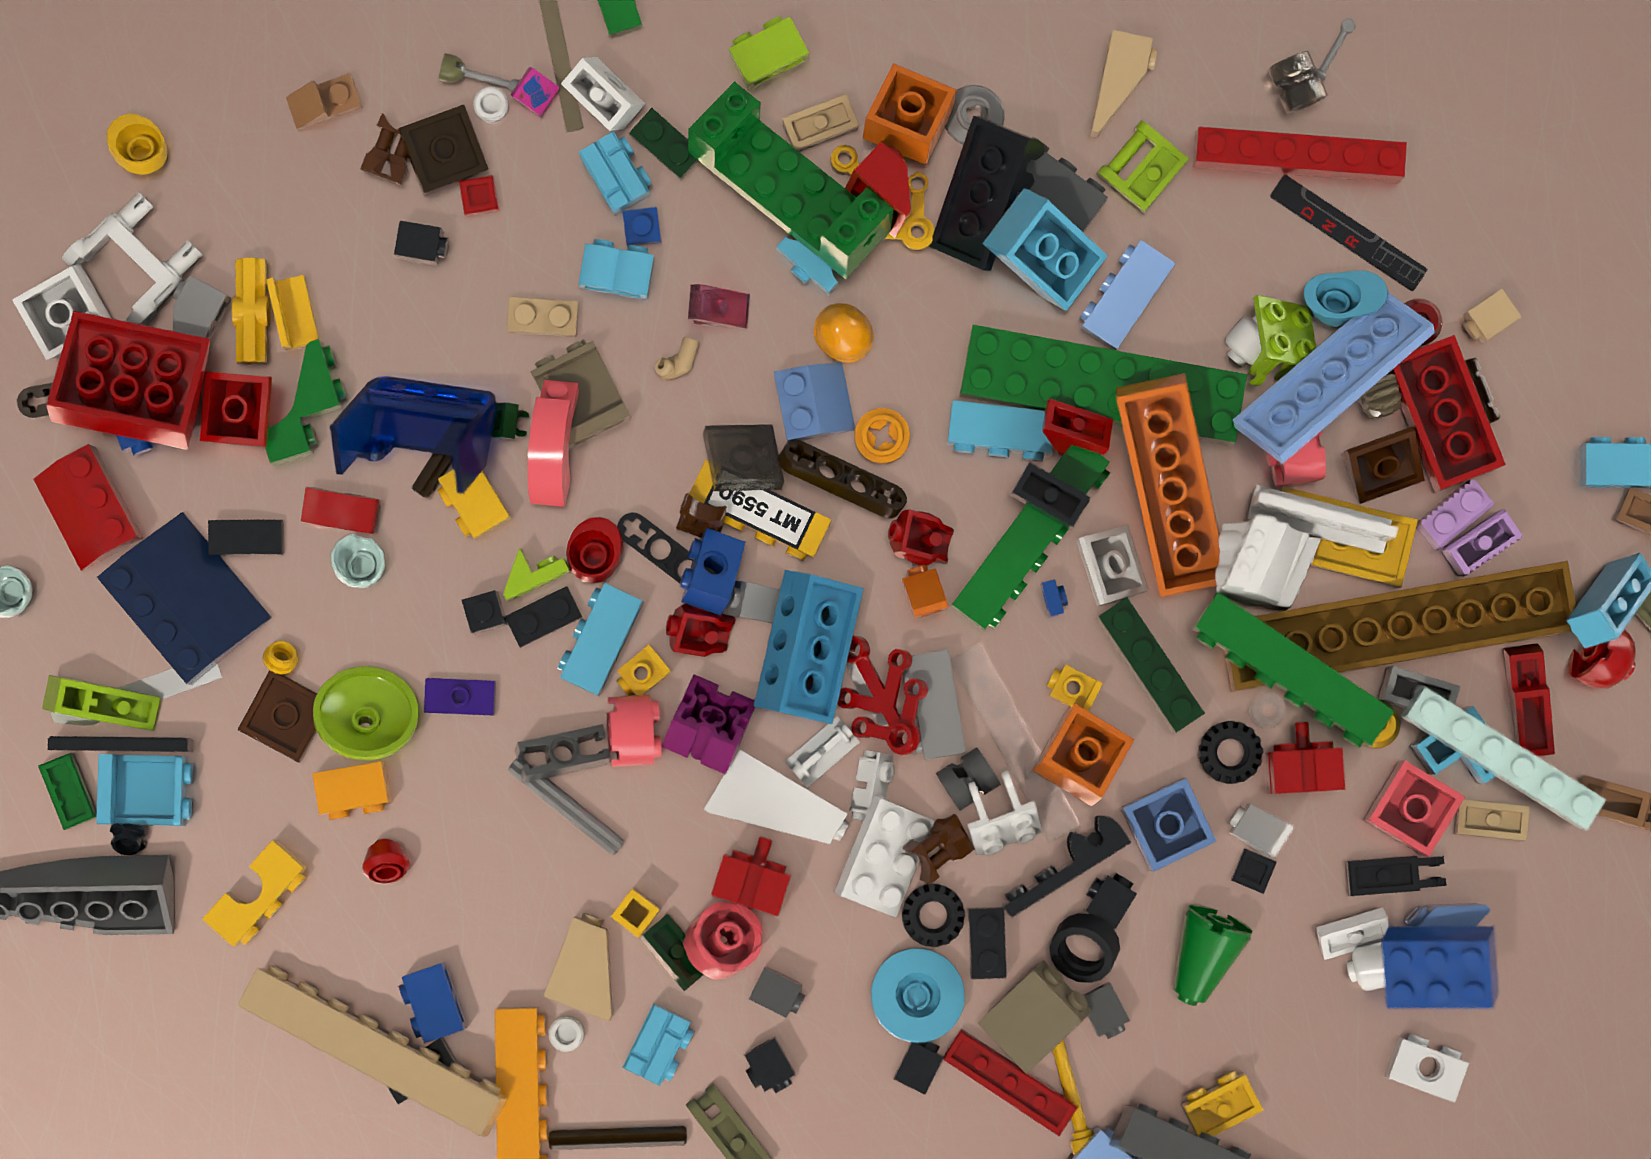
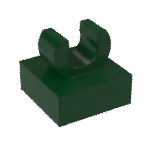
M507 402L491 403L487 438L515 439V437L526 436L527 431L517 429L516 425L517 418H529V413L524 410H518L519 404Z

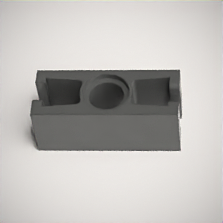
M603 724L518 742L515 747L517 761L524 760V754L544 752L547 763L531 769L529 763L522 764L523 768L520 773L522 783L607 765L611 758L609 749H603L598 754L583 756L580 754L578 744L595 739V742L605 739ZM558 746H564L570 750L572 758L568 761L558 760L554 755L553 749Z

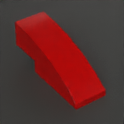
M1538 643L1504 648L1505 667L1516 742L1519 746L1537 757L1554 755L1550 690L1546 684L1544 651Z

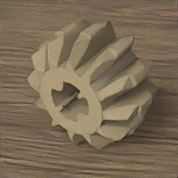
M1392 370L1358 399L1363 411L1371 419L1388 416L1401 408L1402 395L1399 391L1396 375Z

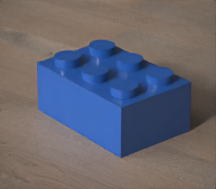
M1494 926L1387 928L1382 939L1387 1008H1494L1499 994Z

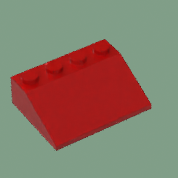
M73 311L46 405L50 420L55 423L188 450L197 417L211 341L209 338Z

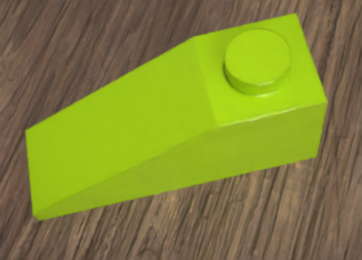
M49 675L42 709L69 716L153 731L160 697Z

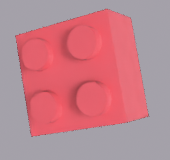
M1399 760L1364 820L1422 856L1430 857L1465 796L1406 760Z

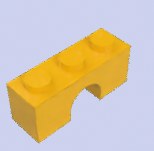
M272 840L249 866L258 874L262 881V892L258 899L252 903H245L240 901L231 892H227L202 918L203 921L233 947L238 946L241 942L246 946L260 931L256 925L264 916L270 919L281 908L283 903L279 899L285 892L289 890L293 893L306 879L302 873L308 867L278 840Z

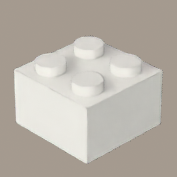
M82 265L71 266L12 299L46 361L60 357L73 311L111 318Z

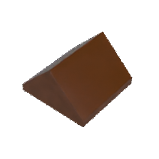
M1413 426L1350 448L1341 453L1360 504L1425 481Z

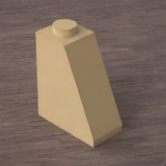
M583 913L582 918L573 917L543 997L610 1021L613 1015L608 929L601 926L602 919Z

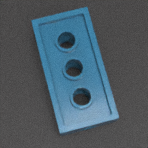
M789 570L784 571L754 707L833 724L863 588L812 574Z

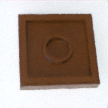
M269 670L237 730L300 763L317 732L313 721V705L317 693L282 674Z

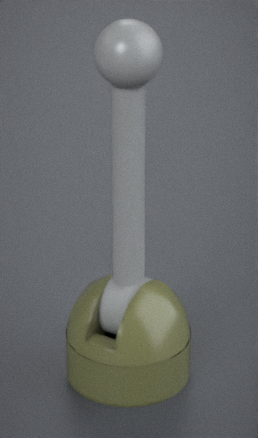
M448 53L444 54L438 80L455 83L461 80L462 77L467 76L508 87L511 92H513L520 81L518 79L508 81L467 70L461 58Z

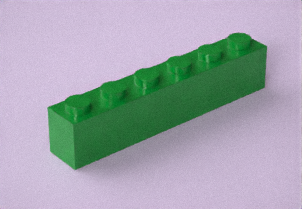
M1071 445L1050 474L1087 494L1092 486L1099 489L1107 479L1110 472L1105 468L1110 461L1098 453ZM1026 505L952 603L951 607L982 630H985L988 625L995 629L1007 613L1002 607L1008 598L1011 597L1016 601L1028 585L1023 581V578L1030 569L1035 573L1048 558L1043 553L1051 541L1057 545L1069 529Z
M1219 592L1213 596L1192 628L1198 632L1195 637L1198 641L1211 649L1217 645L1228 652L1225 658L1241 669L1247 665L1257 672L1254 676L1256 680L1272 689L1274 684L1286 692L1283 697L1300 709L1305 704L1315 711L1312 716L1314 719L1328 728H1331L1333 724L1345 731L1342 737L1358 748L1362 744L1372 746L1395 712V710Z

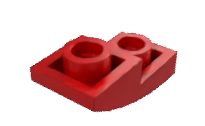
M306 487L301 522L374 534L379 499L352 493H339L315 487Z

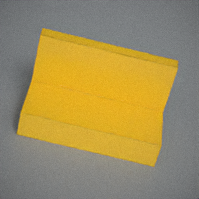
M300 275L276 281L274 278L266 279L281 347L286 351L306 347L313 340H320L305 276Z

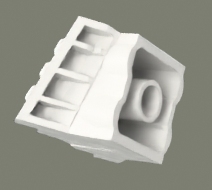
M1255 515L1248 522L1222 524V531L1219 536V565L1216 569L1215 577L1217 584L1216 592L1247 606L1260 605L1267 609L1281 611L1290 609L1295 597L1300 592L1303 580L1307 576V570L1314 560V554L1321 538L1309 537L1310 533L1291 528L1288 525L1289 523L1275 521L1276 517Z

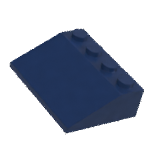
M181 512L123 554L97 576L98 580L176 673L189 685L197 682L272 618L221 556L208 555V541L184 512Z

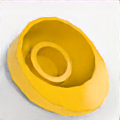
M125 114L113 120L107 129L106 141L109 152L116 162L128 172L139 175L150 174L163 166L167 158V146L159 128L152 121L137 114Z

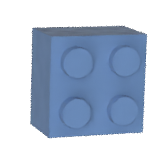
M1182 778L1120 808L1152 872L1217 842L1187 778Z

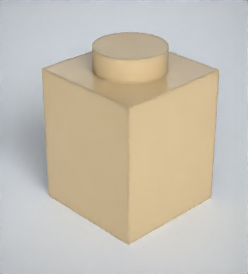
M1500 289L1465 313L1463 317L1466 322L1463 325L1473 340L1479 339L1483 344L1522 316L1504 290Z

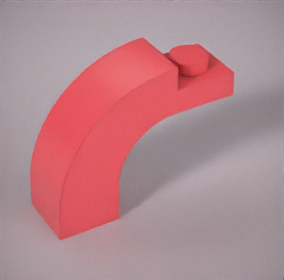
M544 380L541 395L536 397L528 448V491L530 504L565 506L571 482L569 439L580 392L578 383Z

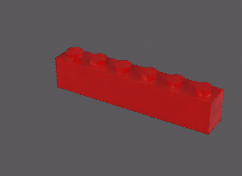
M1198 127L1195 132L1193 167L1399 183L1405 177L1407 142Z

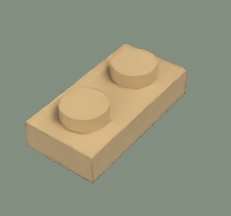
M847 94L782 118L790 142L798 151L859 128Z
M509 297L506 331L507 333L576 337L579 302Z
M1463 800L1457 810L1455 834L1527 841L1530 806Z

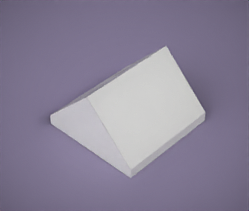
M1128 525L1084 536L1076 541L1097 607L1149 591Z

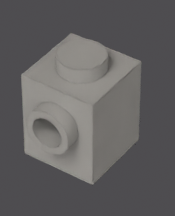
M735 580L732 595L727 605V614L773 623L780 589Z

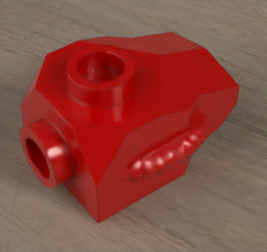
M908 509L902 511L898 518L892 521L888 530V539L894 554L899 558L918 565H929L933 562L947 564L948 547L954 529L944 525L941 519L933 514Z
M685 603L675 609L674 615H669L666 623V635L670 636V647L673 652L706 657L712 653L727 651L729 635L736 619L733 616L726 614L717 615Z

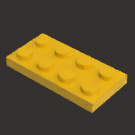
M1285 486L1281 487L1283 492L1392 520L1391 526L1398 527L1396 538L1386 542L1383 554L1321 539L1314 554V560L1310 565L1399 588L1402 587L1418 523L1417 519Z

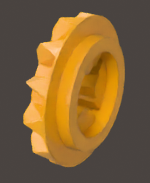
M887 408L873 409L864 414L856 425V446L858 451L869 461L881 464L895 461L903 455L909 445L910 430L908 424L894 410ZM887 423H890L888 435L896 444L883 442L881 446H878L877 450L874 449L876 436L868 429L881 431L883 427H886Z

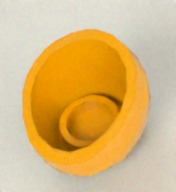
M845 303L831 304L825 307L815 320L813 331L815 341L829 357L840 362L850 363L864 357L871 349L874 339L872 325L866 315L858 308Z

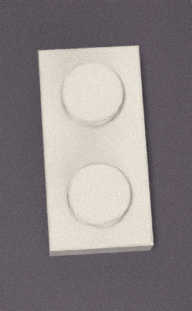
M1382 907L1316 927L1320 950L1324 960L1353 952L1359 946L1382 942L1389 925L1387 915Z

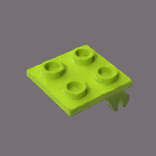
M1261 295L1253 297L1261 353L1248 371V374L1256 375L1254 379L1250 380L1249 383L1251 385H1262L1266 375L1279 363H1284L1274 377V380L1279 381L1317 348L1311 310L1308 306Z

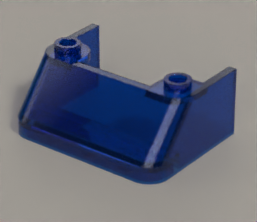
M390 376L374 378L362 388L330 425L336 474L343 475L357 457L365 458L368 461L382 460L394 447L452 456L451 464L452 469L455 471L457 493L464 494L487 464L497 412L496 397L492 392Z

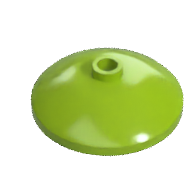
M353 667L333 675L319 689L313 705V721L318 735L333 751L357 760L380 759L397 752L411 739L418 723V703L409 685L396 674L378 667ZM362 723H368V724H370L371 726H370V727H361L360 724H362Z

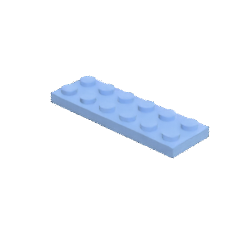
M1388 292L1387 300L1379 310L1369 315L1352 317L1233 419L1235 428L1283 464L1435 333L1433 324Z

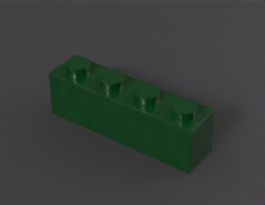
M1128 597L1096 617L1172 733H1177L1205 714Z

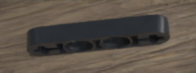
M632 512L622 516L617 527L621 532L623 541L680 584L681 577L678 574L680 564L684 561H693V559L688 558L689 551L644 516ZM637 519L641 522L639 525L640 530L648 535L650 529L654 530L656 534L652 535L647 540L644 549H641L638 546L643 541L640 537L633 534L629 538L625 535L627 532V528L624 526L625 522L633 523ZM656 540H665L670 544L671 551L665 559H656L651 554V546ZM705 567L709 573L716 574L711 568Z

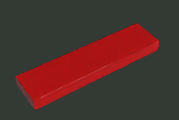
M963 1029L960 1030L944 1055V1061L1057 1136L1062 1134L1079 1107L1030 1073L1026 1074L1019 1066Z

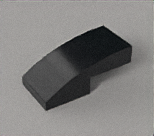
M208 520V555H283V520Z

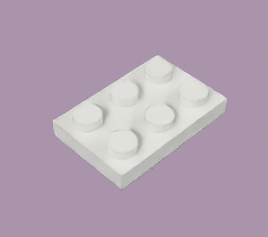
M873 796L834 893L896 918L920 861L915 853L908 852L902 847L912 839L918 842L925 839L931 834L930 830L935 821Z

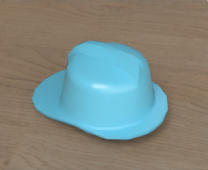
M1369 271L1326 273L1316 275L1308 281L1304 287L1303 297L1307 306L1312 310L1314 317L1328 326L1338 327L1343 326L1352 317L1369 315L1379 310L1387 300L1388 288L1382 278Z

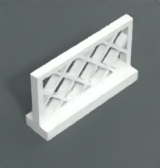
M1260 485L1255 486L1247 520H1251L1255 515L1276 517L1275 521L1289 523V527L1310 533L1309 536L1378 554L1384 553L1386 542L1396 538L1398 527L1391 526L1392 520Z

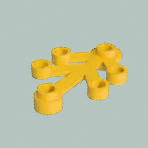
M849 145L836 147L830 159L833 170L842 175H852L854 169L859 165L856 150ZM841 153H848L851 156V161L848 164H842L838 160V156ZM916 172L908 179L909 191L912 193L911 214H909L901 231L895 238L889 233L884 239H900L908 248L922 250L932 242L934 226L929 219L924 217V192L928 187V178L925 174ZM915 178H920L924 182V187L915 189L911 181ZM919 226L923 229L924 235L916 238L911 234V229Z

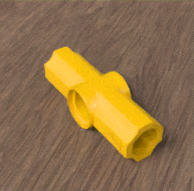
M261 258L236 259V296L232 298L233 326L236 327V363L246 365L267 364V327L270 326L271 317L270 299L267 296L266 282L267 260Z

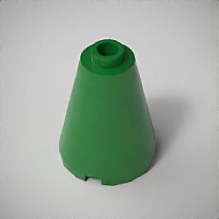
M1191 904L1185 913L1173 987L1174 991L1178 993L1177 998L1191 1006H1197L1198 1002L1205 1003L1251 940L1253 932L1248 925L1237 918L1228 915L1226 919L1216 914L1218 910L1197 904Z

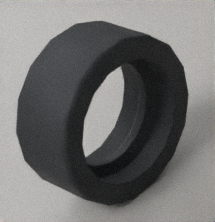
M1078 913L1068 916L1059 924L1049 948L1051 960L1064 976L1077 982L1092 983L1102 980L1110 973L1120 951L1119 937L1114 928L1104 919L1093 914ZM1072 935H1083L1093 939L1101 947L1104 953L1103 959L1086 961L1077 957L1068 948L1066 938Z

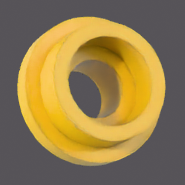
M276 641L269 645L262 657L264 665L270 671L277 674L292 672L298 662L295 648L285 641Z

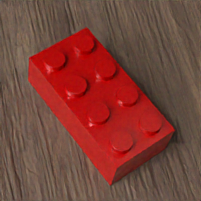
M1455 335L1414 350L1392 369V372L1396 375L1399 391L1402 395V411L1408 426H1413L1415 430L1419 454L1435 493L1506 465Z

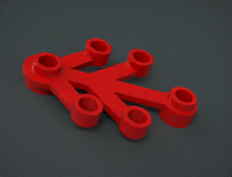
M853 635L847 663L856 664L873 697L861 695L853 688H841L837 704L845 709L859 708L883 714L889 727L877 725L868 717H857L851 725L852 733L859 738L874 737L886 740L894 753L909 755L917 749L920 743V731L914 722L919 700L926 697L928 686L924 680L911 678L905 683L904 694L906 699L900 716L896 703L903 671L909 669L912 664L911 654L906 650L895 649L889 654V670L884 686L868 657L870 654L869 643L865 638ZM857 645H860V652L857 656L855 649ZM901 654L903 656V662L900 666H898L897 658ZM917 683L919 691L914 695L913 686ZM849 692L851 700L846 704L845 696ZM863 722L866 723V731L864 733L860 730ZM907 732V741L904 744L902 736Z

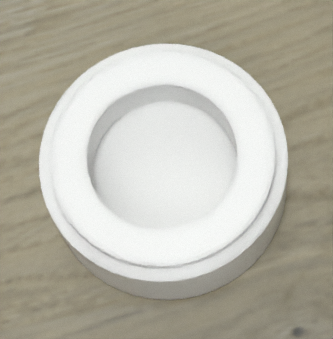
M486 87L476 94L474 110L481 120L488 123H496L507 115L509 102L504 92L500 89Z
M560 1017L549 1028V1040L560 1051H572L583 1041V1026L574 1017Z

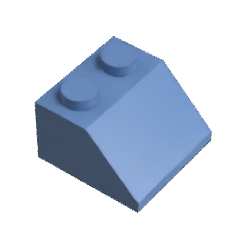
M842 362L806 365L774 372L787 442L791 440L803 441L855 430Z
M1478 903L1426 905L1422 908L1417 906L1404 921L1408 924L1406 927L1477 926L1491 909L1487 905Z

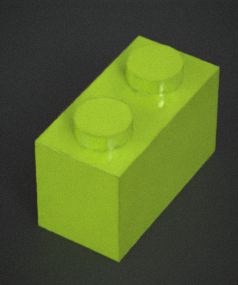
M781 16L773 18L763 25V31L753 36L750 32H747L732 41L733 46L729 47V54L748 90L809 59V51L791 17L784 20Z

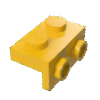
M1233 1070L1216 1079L1219 1085L1207 1091L1203 1086L1186 1095L1188 1101L1181 1105L1198 1137L1200 1132L1216 1136L1263 1111L1244 1072L1237 1075L1236 1071Z

